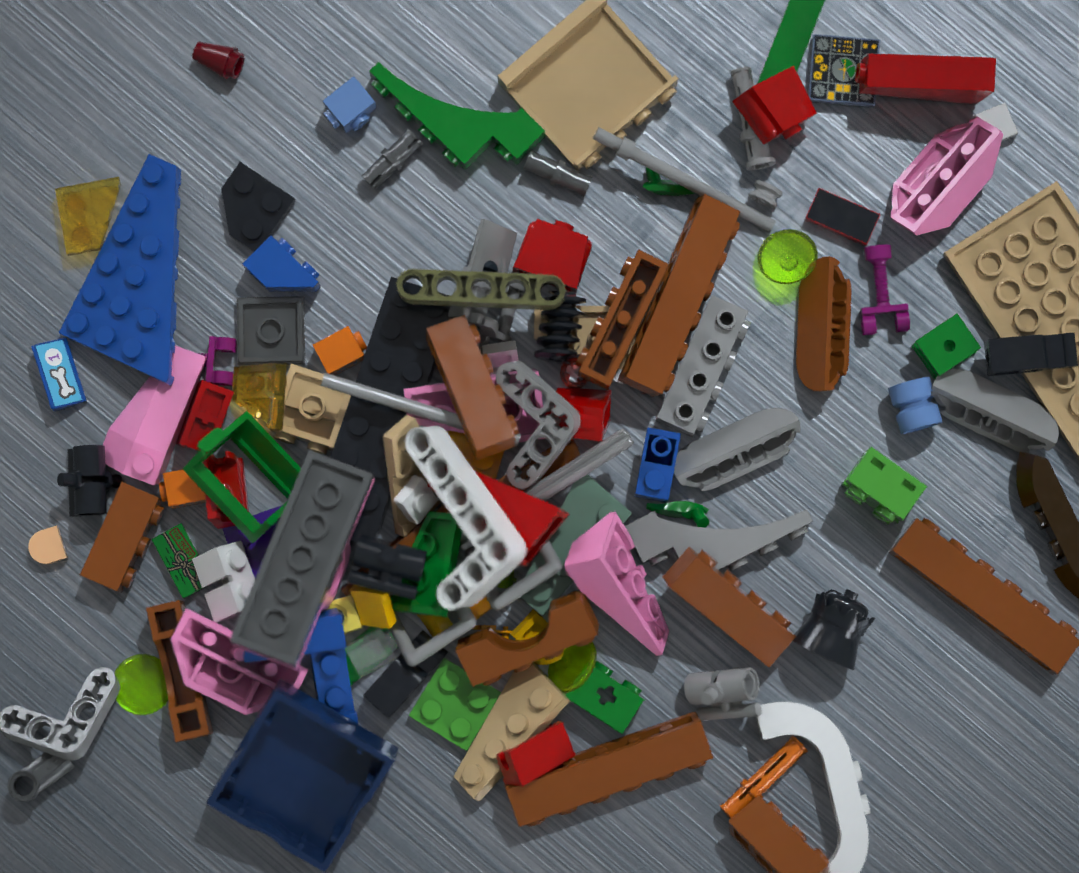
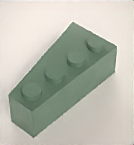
M588 474L573 483L561 506V509H564L570 515L549 539L562 563V569L520 597L542 618L549 611L551 601L561 597L574 582L567 575L564 567L572 543L611 512H616L623 524L632 516V512ZM540 551L525 577L546 564Z

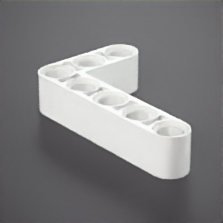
M440 426L413 428L407 433L405 438L407 452L476 548L465 561L440 583L437 589V599L440 605L447 610L471 607L477 604L523 561L527 552L526 544L449 434ZM426 437L428 438V447L426 445ZM445 464L447 465V468H448L447 474H446V472H445ZM464 491L467 494V501L464 498ZM484 518H485V520H486V525H487V526H486V529H485V527H484V525H483V519H484ZM503 545L506 549V556L503 554ZM480 567L483 570V578L480 574ZM458 588H459L460 594H461L460 598H459V596H458V591H457Z

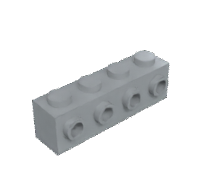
M711 295L675 375L673 384L656 418L657 422L690 437H693L696 430L703 432L710 416L709 413L705 412V408L709 399L716 402L724 383L718 381L723 369L728 371L731 369L737 352L732 350L737 338L740 340L744 339L751 324L750 321L745 320L749 311Z

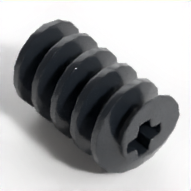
M548 291L553 296H547L544 299L548 301L555 300L560 293L559 291ZM565 292L564 301L560 307L554 310L541 311V317L548 322L539 324V331L546 334V336L538 337L536 343L545 349L536 350L534 357L552 363L571 364L567 361V358L577 356L578 352L569 348V344L580 342V339L572 335L571 332L582 329V325L573 320L575 317L584 316V312L577 309L576 304L586 303L587 299Z

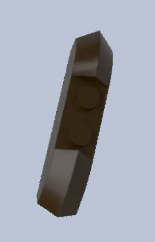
M1020 452L1016 468V483L1022 506L1026 508L1032 504L1034 505L1036 510L1033 511V517L1041 530L1046 529L1051 539L1047 543L1054 559L1056 561L1060 559L1063 564L1054 569L1062 584L1079 599V521L1049 460L1038 455Z

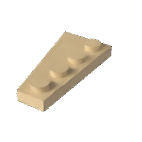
M532 662L531 667L522 672L515 673L513 671L453 776L468 794L479 802L503 776L496 754L512 749L544 731L570 702L534 662Z

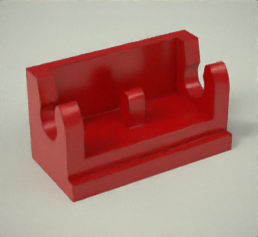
M204 380L199 381L176 445L199 452L198 442L213 429H221L234 391Z
M225 451V457L216 458L212 454L203 464L249 512L243 458H238L230 451ZM205 494L208 520L217 529L236 526Z
M562 721L549 724L544 731L512 749L496 754L498 765L504 777L502 778L504 784L524 786L576 756Z

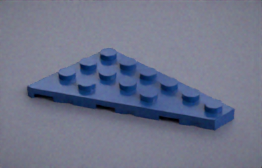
M149 154L59 334L171 386L174 381L172 376V353H175L173 335L176 330L177 303L174 302L175 280H178V269L176 267L179 252L177 208H180L178 190L181 186V169Z

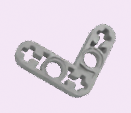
M511 361L502 364L496 372L497 384H500L503 392L540 424L507 469L510 483L516 488L524 489L540 481L578 431L581 418L578 411L526 364L521 361ZM516 370L518 373L515 378L519 382L510 383L511 375L508 371ZM531 382V385L525 388L523 384ZM535 389L540 390L545 395L546 401L542 408L535 407L531 402V394ZM550 410L554 412L553 414L545 415ZM566 414L568 426L560 428L561 420L558 416ZM545 438L550 442L551 452L548 456H543L537 451L538 439ZM532 460L535 461L536 464H533L527 471L529 477L522 479L520 477L522 474L520 468L528 465Z
M97 668L87 677L64 721L12 705L0 712V731L9 740L66 760H77L85 755L119 694L120 682L109 668ZM107 680L110 683L108 686H102L100 689L97 687L99 683L105 684ZM85 708H96L95 715L91 719L85 721L79 719L80 713ZM17 719H19L20 722H21L24 726H26V729L24 730V728H23L22 726L17 725V724H12V725L9 727L8 723H9L10 721L16 722ZM43 726L51 727L50 734L46 738L41 740L35 739V732ZM76 738V740L78 741L76 745L70 744L67 748V746L65 745L66 742H73Z

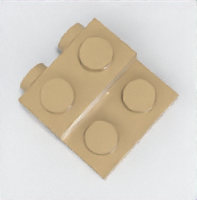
M291 364L269 428L271 431L276 432L275 439L294 444L295 440L298 439L308 443V450L326 455L327 450L333 451L351 395L321 386L324 374Z

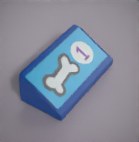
M67 338L31 346L51 409L57 412L87 402Z

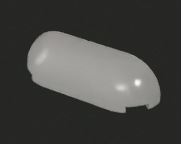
M949 369L941 376L936 377L931 388L933 390L931 396H934L936 402L941 407L940 413L951 421L1018 452L1029 453L1030 449L1038 450L1044 448L1046 451H1049L1056 445L1059 436L1057 422L1048 410L1040 404L967 370Z
M770 408L756 412L682 448L677 454L674 474L682 486L700 488L701 491L717 488L786 455L790 451L788 446L794 440L796 433H800V421L792 411L783 408Z

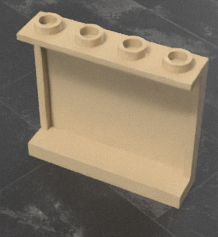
M585 0L498 75V83L520 108L525 110L545 130L547 139L577 171L583 166L589 169L602 157L599 152L606 146L593 139L598 127L622 139L626 137L627 134L624 131L633 123L639 126L652 114L649 109L657 102L663 105L677 92L675 87L678 83V77L676 75L672 77L609 7L607 4L608 0Z

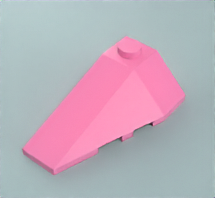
M175 345V353H172V376L174 377L172 385L170 386L153 377H149L109 427L103 446H105V464L153 486L162 482L163 473L166 472L207 359L206 356Z

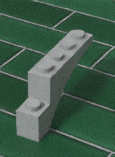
M806 509L785 519L764 525L739 529H711L668 521L658 517L656 512L653 511L625 525V528L631 535L635 545L634 550L641 564L649 561L651 566H654L668 559L667 551L671 549L678 560L690 546L698 554L703 549L718 562L715 566L718 570L728 566L731 572L749 563L746 556L756 551L759 552L760 556H763L778 548L777 540L788 535L792 541L809 532L806 526L812 523L813 520Z

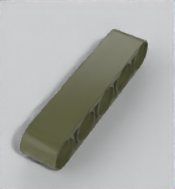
M408 269L399 275L396 283L400 298L406 303L415 305L554 310L560 307L565 297L563 281L557 276L545 274ZM409 279H417L421 282L422 289L419 293L410 295L404 292V283ZM444 280L454 282L457 286L454 294L451 296L439 294L437 287L440 282ZM481 281L486 282L491 288L489 295L483 298L476 297L471 291L473 285ZM512 283H518L524 287L525 294L519 299H511L506 294V288ZM554 285L558 288L560 294L555 300H545L540 295L542 287Z

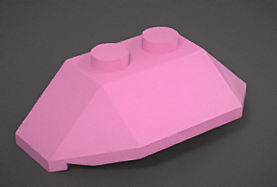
M975 117L970 119L969 123L956 125L936 134L894 182L891 219L916 236L949 227L992 178L1004 135L1002 131L981 118Z
M187 608L185 609L170 639L185 686L244 715L261 710L279 679L284 680L297 689L300 688L309 669L299 665L298 669L295 670L271 660L245 663L243 660L244 650L233 646L229 641L233 631Z

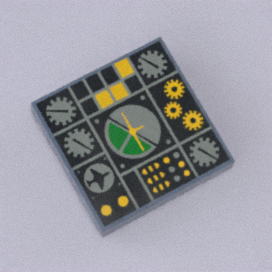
M814 34L808 90L811 102L874 107L876 95L859 93L860 83L855 82V71L857 64L861 63V60L869 53L879 54L880 40Z

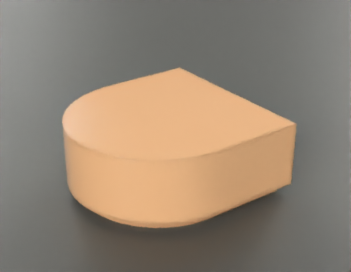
M57 525L38 531L31 537L28 549L35 561L42 564H52L68 559Z

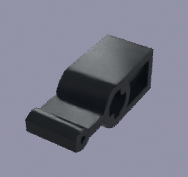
M1075 333L988 339L984 343L987 377L1078 367Z
M422 630L412 641V644L417 649L432 639V637ZM442 648L416 666H409L401 653L364 693V698L385 717L390 719L448 652Z

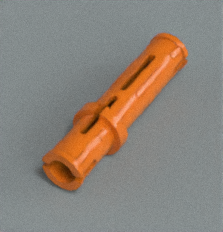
M792 736L748 780L743 779L740 782L741 787L724 804H721L720 808L731 819L757 796L763 799L762 794L803 754L808 752L807 748L795 736Z

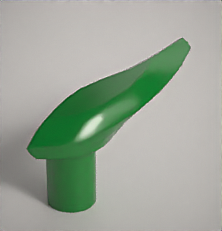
M647 167L645 168L648 182H645L642 187L646 190L666 196L696 194L671 180H661L660 174Z
M674 501L664 504H646V509L650 511H655L668 517L694 520L698 527L706 528L710 523L706 515L709 509L694 502Z

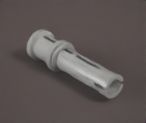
M741 67L730 72L736 98L754 86L751 67ZM739 112L743 128L740 141L745 144L748 157L746 169L750 171L760 170L775 165L776 161L774 157H771L769 144L763 145Z

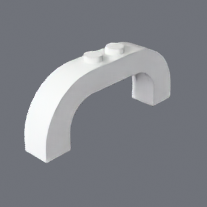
M774 702L761 705V715L755 716L760 740L782 735L799 736L810 742L820 756L838 832L836 848L829 858L830 873H860L868 852L869 834L865 815L870 814V807L866 794L860 795L857 783L863 780L858 760L852 761L844 736L828 717L809 706L794 702Z

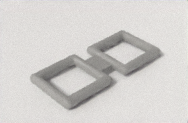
M548 540L540 550L546 562L545 565L504 592L500 593L497 586H495L483 597L487 596L495 610L503 609L562 569V563L550 541ZM474 546L465 551L466 559L476 550ZM480 567V574L483 578V570ZM458 588L457 591H458V596H459V598H460L461 594H460V590H459V588ZM470 607L455 609L460 620L417 649L414 648L397 612H394L397 622L391 627L390 631L406 663L409 666H416L476 626V619Z

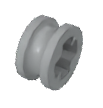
M756 180L754 183L756 189L755 191H750L749 197L765 207L775 209L777 206L775 199L781 198L782 192L771 184Z

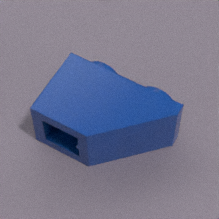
M272 236L268 237L242 263L245 269L268 292H317L321 288L316 280L320 276L319 273L307 261L301 265L293 257L296 251L283 238L277 242Z
M647 427L634 494L635 498L662 503L669 501L681 433Z

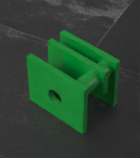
M958 313L911 345L934 380L937 376H941L949 369H953L981 349V346Z

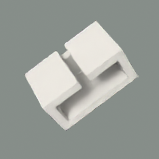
M242 541L215 547L192 559L202 588L220 580L223 583L222 586L204 594L215 623L240 616L255 580Z

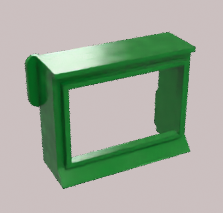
M246 411L226 429L215 428L201 439L197 444L199 452L186 464L183 470L236 527L254 543L280 520L287 502L260 524L203 462L231 439L287 499H289L301 467Z

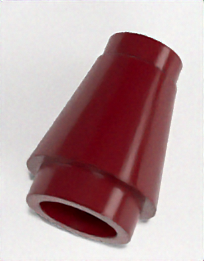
M199 41L193 50L192 59L224 79L229 77L236 79L242 71L245 56L235 47Z

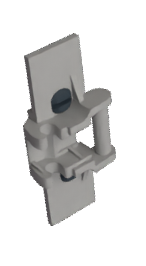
M481 219L468 267H464L463 271L508 273L517 232L489 220ZM481 281L475 283L471 291L476 297L483 298L489 295L491 288L486 282ZM512 283L506 288V294L511 299H519L520 292H524V287L518 283ZM450 306L448 313L450 320L465 314L469 325L475 324L481 339V343L477 344L481 355H483L482 345L489 344L490 339L497 342L511 341L512 337L509 336L516 309L502 308L498 322L486 316L488 308Z

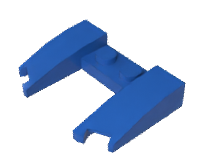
M337 608L324 610L319 615L303 654H309L316 700L359 724L357 712L354 709L345 653V647L347 646L342 614ZM245 650L243 653L245 663L269 660Z

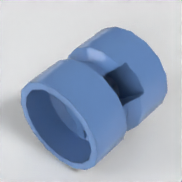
M930 377L914 379L888 388L893 407H897L900 410L896 415L901 434L919 431L943 423L938 404L931 402L934 396H931L933 390L931 389Z

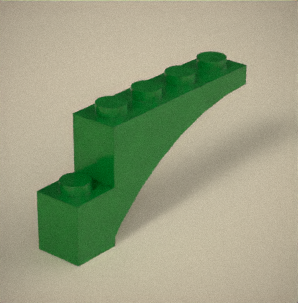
M380 62L369 71L370 77L373 80L370 83L372 88L383 98L389 95L397 103L394 109L406 121L412 118L420 126L418 132L427 142L432 144L436 141L444 149L441 153L442 156L453 167L459 164L466 170L493 142L496 144L493 148L494 151L505 162L511 159L518 165L545 138V130L522 108L517 112L505 113L458 107L414 89L397 78Z

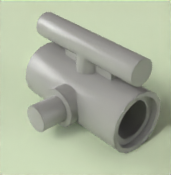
M751 667L689 673L685 678L684 691L687 701L692 705H711L709 707L697 708L696 712L701 721L760 716L762 713L760 703H742V701L756 699L759 693V677L757 672Z

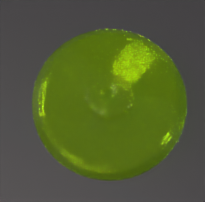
M785 229L771 234L764 240L759 248L757 260L761 272L769 280L779 284H793L805 279L816 266L815 260L818 258V252L815 243L808 235L798 230Z
M593 642L582 647H576L575 644L565 648L563 657L559 661L549 664L548 677L562 693L576 690L591 675L597 657Z
M137 654L128 657L117 667L114 674L120 682V691L116 701L126 711L137 715H147L160 710L168 702L164 672L159 658L149 654Z

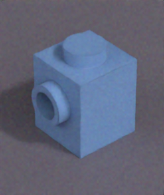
M355 76L323 100L326 109L323 113L324 117L334 129L340 126L345 133L350 129L357 131L363 127L370 119L368 115L377 109L375 101Z

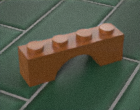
M576 590L551 601L548 624L536 636L525 640H511L500 636L490 627H487L459 639L455 652L472 686L481 683L486 686L498 681L502 674L512 670L518 673L532 666V662L536 660L556 658L564 652L563 649L575 644L576 647H582L591 643L595 636L598 635L599 622L586 595L580 590Z
M181 600L146 608L153 641L164 672L168 693V709L176 742L214 734L206 697L204 694L183 684L170 640L186 609L184 601Z

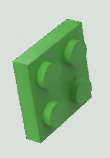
M443 658L409 716L467 751L501 692L490 685L484 686L483 683L472 686L464 669Z

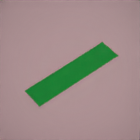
M789 0L757 84L793 65L796 71H798L825 0Z

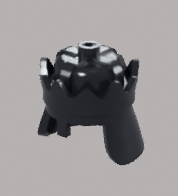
M846 589L844 594L835 590H829L821 594L817 593L811 610L812 613L809 619L795 632L796 638L793 642L838 665L854 670L859 640L861 636H864L866 630L876 618L872 616L869 619L867 617L868 608L856 600L859 594L849 589Z

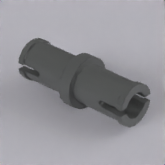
M408 128L388 150L384 148L380 152L382 156L361 176L374 190H377L396 169L400 171L404 167L402 163L418 147L422 146L423 142Z
M531 150L523 168L550 180L549 184L553 186L559 184L581 194L583 197L593 178L566 166V162L561 159L557 162L535 152V150Z

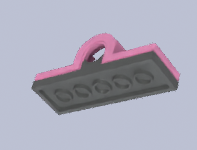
M308 451L229 640L233 646L292 669H298L321 611L328 609L344 577L351 551L349 542L375 481L372 473L316 452Z

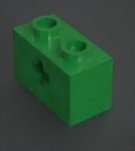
M596 661L593 666L587 662L567 692L566 697L609 727L623 734L645 700L639 696L642 690L626 679L622 684L610 677L613 671L600 662ZM610 686L614 689L612 696L616 700L614 703L607 701L603 705L599 702L601 696L596 692L599 688L605 690Z

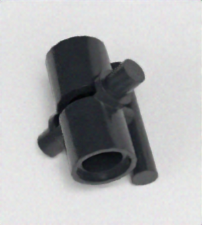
M80 445L74 446L73 449H67L68 473H59L57 483L59 486L69 487V517L107 514L106 491L110 490V488H119L122 477L119 474H111L109 471H106L105 446Z
M360 534L352 566L368 569L369 572L366 574L351 570L348 583L415 600L418 587L402 583V579L420 582L427 551L398 543L396 548L390 547V541Z

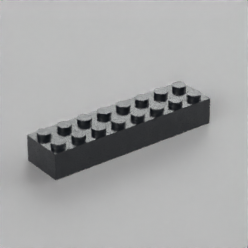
M391 277L356 383L404 397L403 389L430 384L436 363L426 341V328L450 320L448 317L450 306L406 303L398 294L397 278ZM407 281L403 285L404 292L410 295L417 294L422 289V286ZM439 292L442 296H450ZM352 395L330 458L372 473L375 479L349 542L351 551L355 552L360 534L375 538L379 537L391 501L383 435L407 414L406 412Z

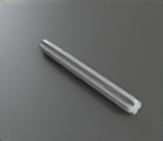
M620 429L523 492L546 501L634 444L633 439L628 431ZM462 530L460 546L462 549L467 550L473 544Z

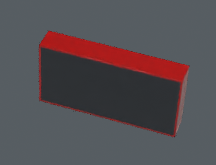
M818 188L805 220L867 246L880 214Z

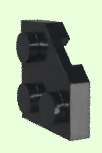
M242 162L238 163L221 188L229 235L252 252L268 237L273 235L296 202L294 197Z

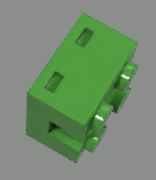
M870 447L863 453L841 484L846 489L844 493L846 497L858 505L865 502L874 509L872 515L886 525H889L890 522L896 525L899 521L904 520L927 487L873 447Z

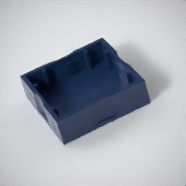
M279 679L211 790L206 804L245 827L269 836L283 849L325 873L350 834L356 816L372 799L395 762L398 747L291 684Z

